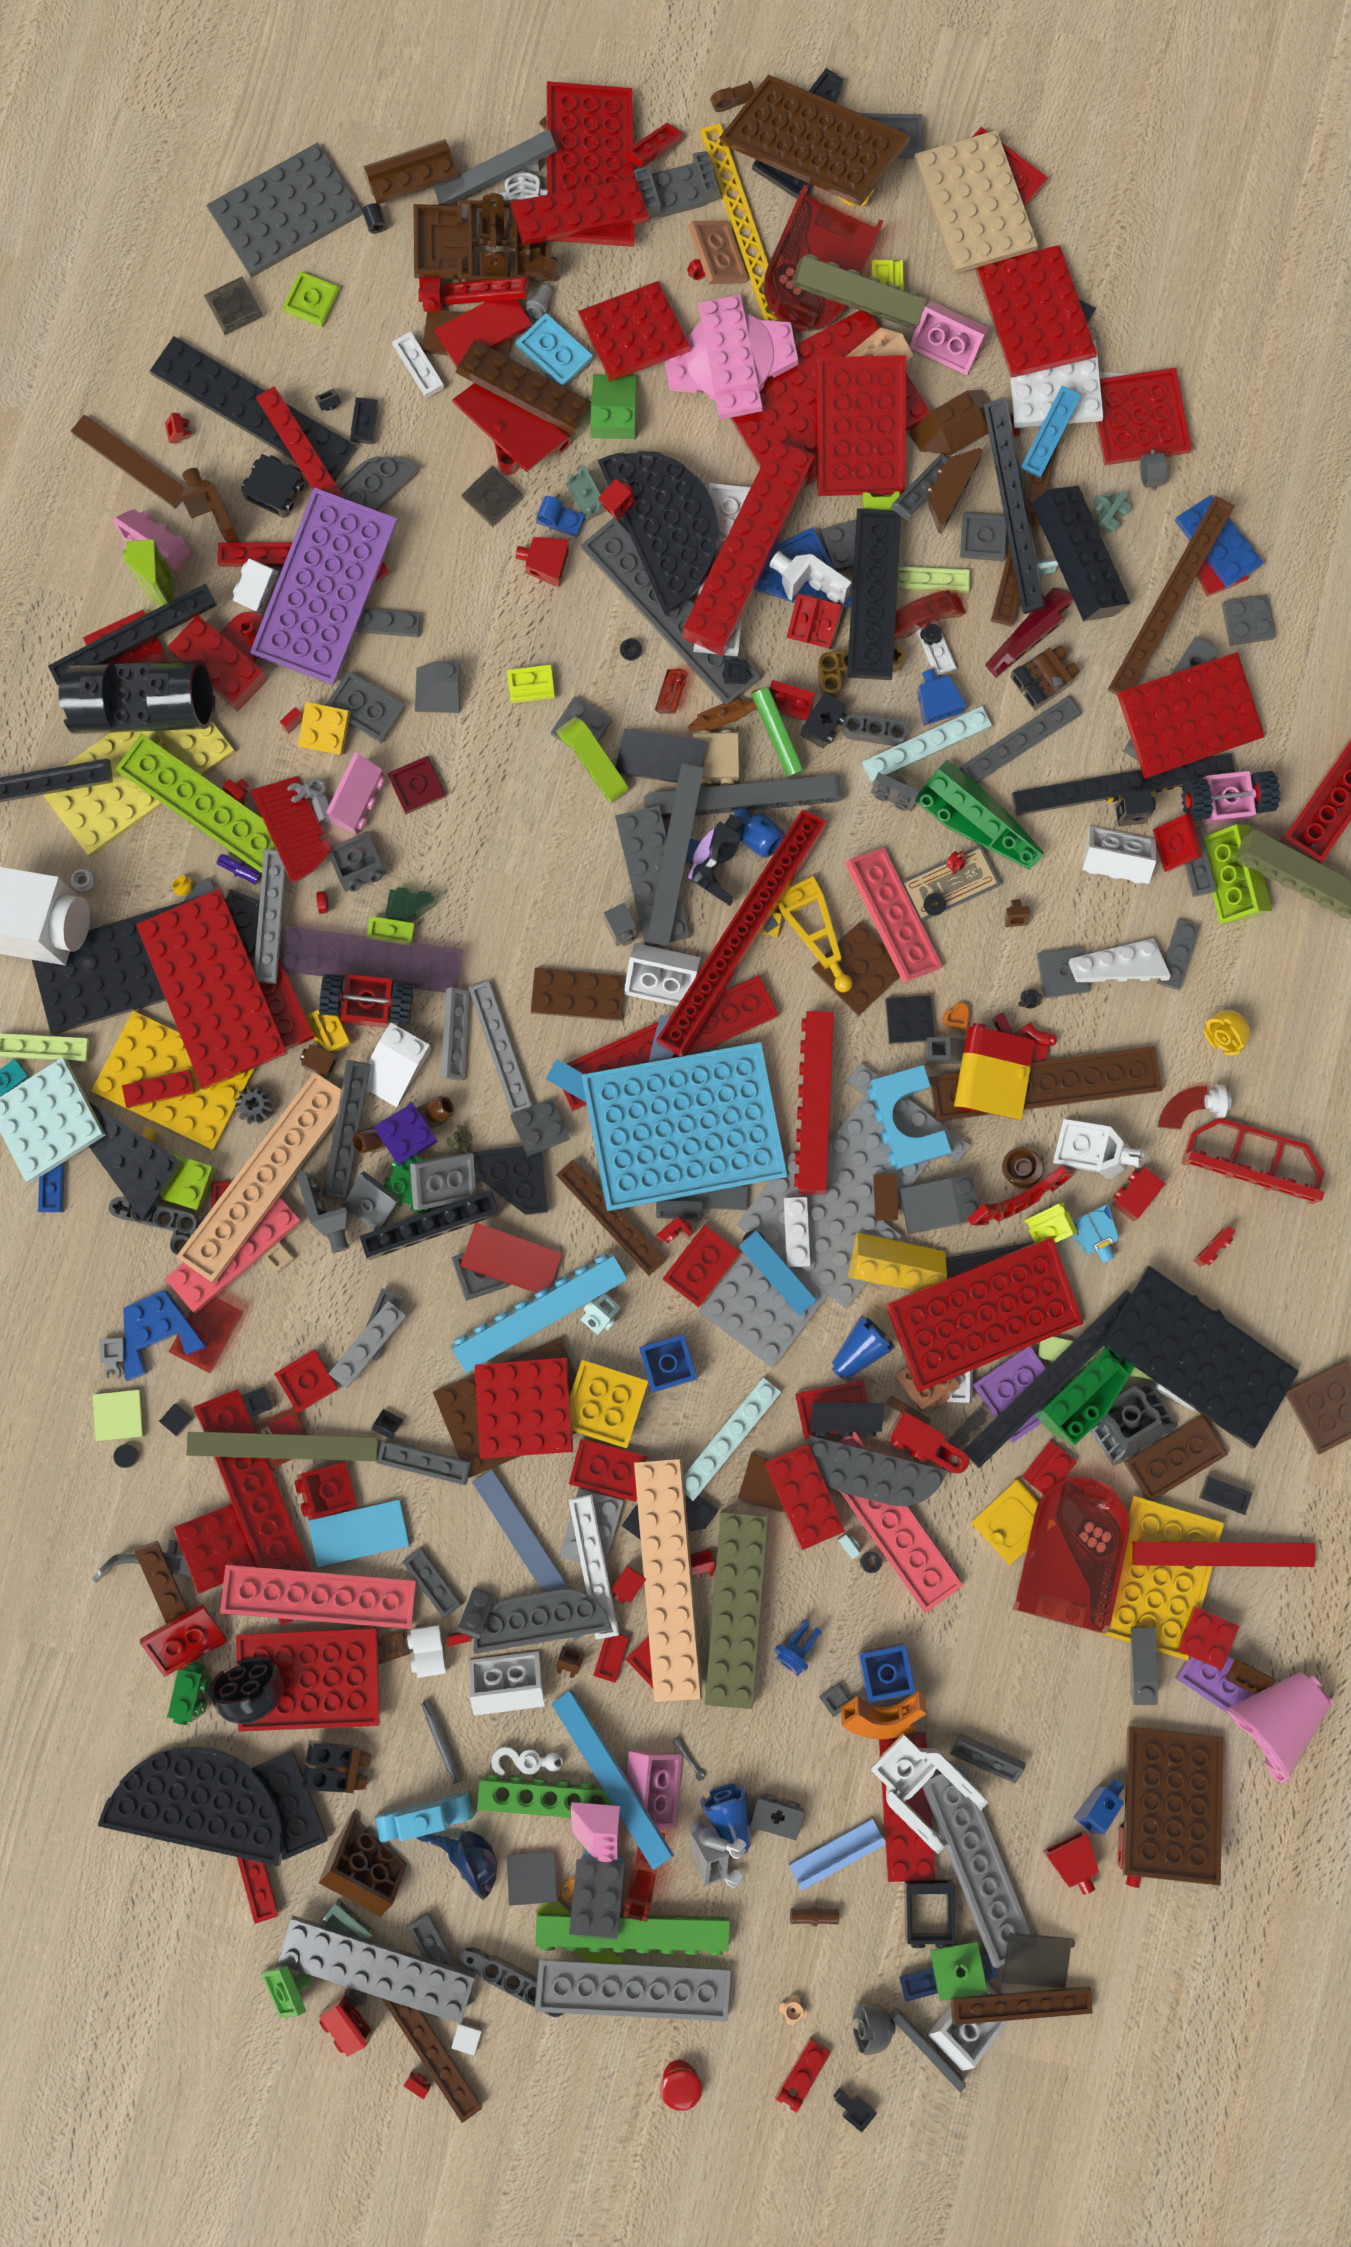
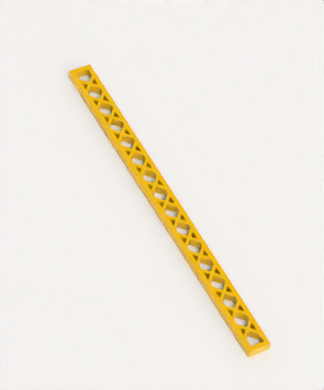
M721 123L701 128L700 135L705 150L708 152L720 194L762 318L767 321H778L773 315L766 312L768 305L765 296L759 292L762 285L764 286L765 274L769 265L729 147L721 146L719 138L716 143L707 138V135L717 132L719 137L722 135ZM717 151L726 156L723 162L714 158ZM723 170L732 174L729 181L721 178ZM730 189L739 194L736 200L727 197ZM736 208L745 212L743 219L733 215ZM742 228L751 231L749 239L740 235ZM749 247L758 251L755 258L747 255L746 252ZM756 266L765 271L762 278L753 274ZM771 276V277H772L773 287H774V289H775V291H776V293H777V295H778V297H779V294H778V291H777V288H776V285H775L773 276Z

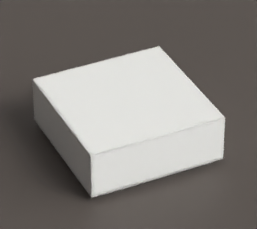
M459 2023L451 2048L474 2056L482 2029Z

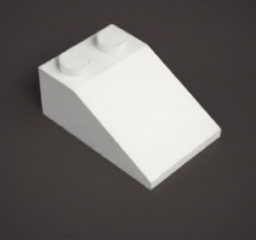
M390 1022L368 1062L371 1066L366 1090L398 1107L432 1051L431 1046Z
M986 1983L988 1993L978 1995H989L997 1993ZM950 2007L940 2017L928 2033V2036L961 2071L976 2067L1008 2021L954 2025L952 2023Z

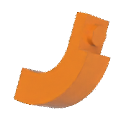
M920 1691L894 1706H874L857 1696L841 1707L842 1727L854 1734L872 1739H891L900 1737L903 1733L905 1735L916 1730L915 1721L927 1714L925 1695Z

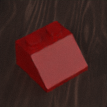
M346 1993L325 2008L319 2016L321 2019L319 2023L326 2033H331L335 2039V2047L340 2053L344 2052L347 2057L366 2047L374 2033Z

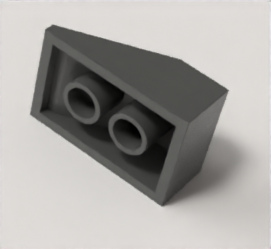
M972 1174L899 1189L908 1234L969 1224L967 1218L979 1208Z

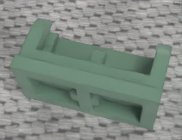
M585 465L579 467L577 475L573 476L570 473L567 476L568 482L566 486L581 513L585 515L587 522L606 512V510L598 500V497L601 495Z
M339 1899L320 1921L328 1927L365 1939H369L375 1931Z

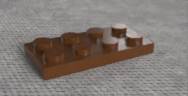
M535 968L531 1014L621 1021L625 975Z

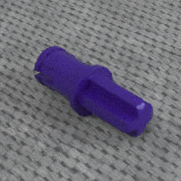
M221 854L218 857L217 865L233 872L234 877L239 876L254 885L260 880L262 873L244 864L243 860L238 862L225 854Z

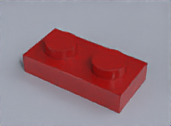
M1229 1225L1223 1227L1193 1261L1199 1267L1206 1264L1208 1266L1211 1265L1218 1257L1217 1251L1221 1247L1225 1249L1234 1240L1231 1236L1236 1231Z

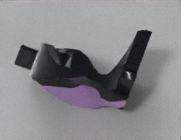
M732 814L725 824L720 821L702 839L693 856V867L686 876L728 906L732 905L733 897L719 884L713 875V870L719 864L731 860L740 846L741 836L739 833L744 824Z

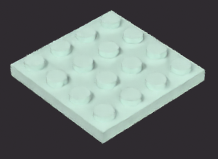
M63 1057L0 1097V1133L27 1183H32L106 1135L70 1065Z

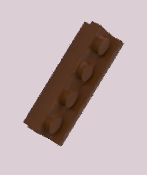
M446 139L363 166L368 186L377 205L459 178Z

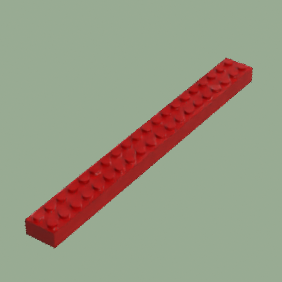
M803 809L801 810L657 1037L658 1045L683 1057L826 830L827 822Z

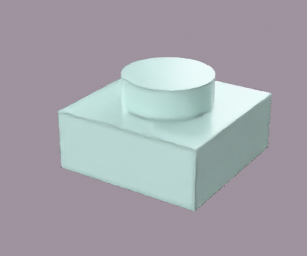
M843 1534L837 1539L851 1559L860 1555L857 1550L860 1545L852 1535L848 1538L846 1534Z

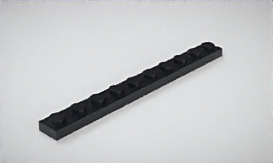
M1003 397L983 405L1022 612L1028 614L1046 608L1008 403Z
M1226 754L1203 758L1145 779L1142 770H1135L1016 791L1012 793L1016 816L1119 798L1124 792L1151 790L1153 792L1184 786L1183 783L1187 780L1202 779L1209 775L1235 773L1232 755Z
M1125 1290L962 1450L978 1469L1104 1346L1100 1341L1130 1292L1128 1290Z

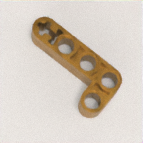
M894 645L893 656H895L897 661L893 659V672H896L903 665L905 652L902 647ZM848 650L826 652L820 656L818 678L821 695L824 692L834 698L839 695L841 677H847L845 661L848 660ZM830 662L834 667L830 669L825 668L823 663ZM832 683L836 686V689L829 690L825 685Z

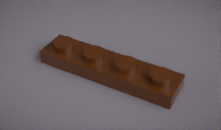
M158 1540L136 1548L135 1555L166 1624L189 1612Z

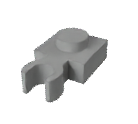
M124 1338L99 1339L100 1363H107L104 1377L110 1379L109 1372L114 1369L116 1371V1378H120L121 1369L118 1366V1362H124Z

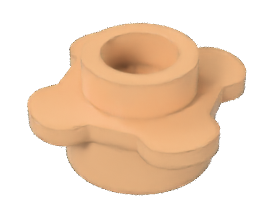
M792 1995L788 2002L779 2005V2011L785 2015L786 2022L789 2025H795L797 2021L807 2016V2008L801 2005L800 1998L797 1995Z

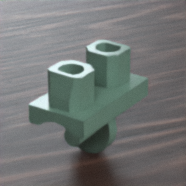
M1124 490L1112 496L1109 493H1105L1104 496L1097 495L1094 498L1093 502L1096 505L1094 512L1099 514L1094 521L1097 529L1102 527L1111 533L1118 528L1120 522L1113 515L1117 512L1121 517L1125 516L1132 507L1125 499L1128 494Z

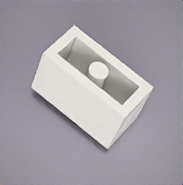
M248 559V562H245L242 567L241 580L234 587L233 601L263 613L279 571L256 560Z

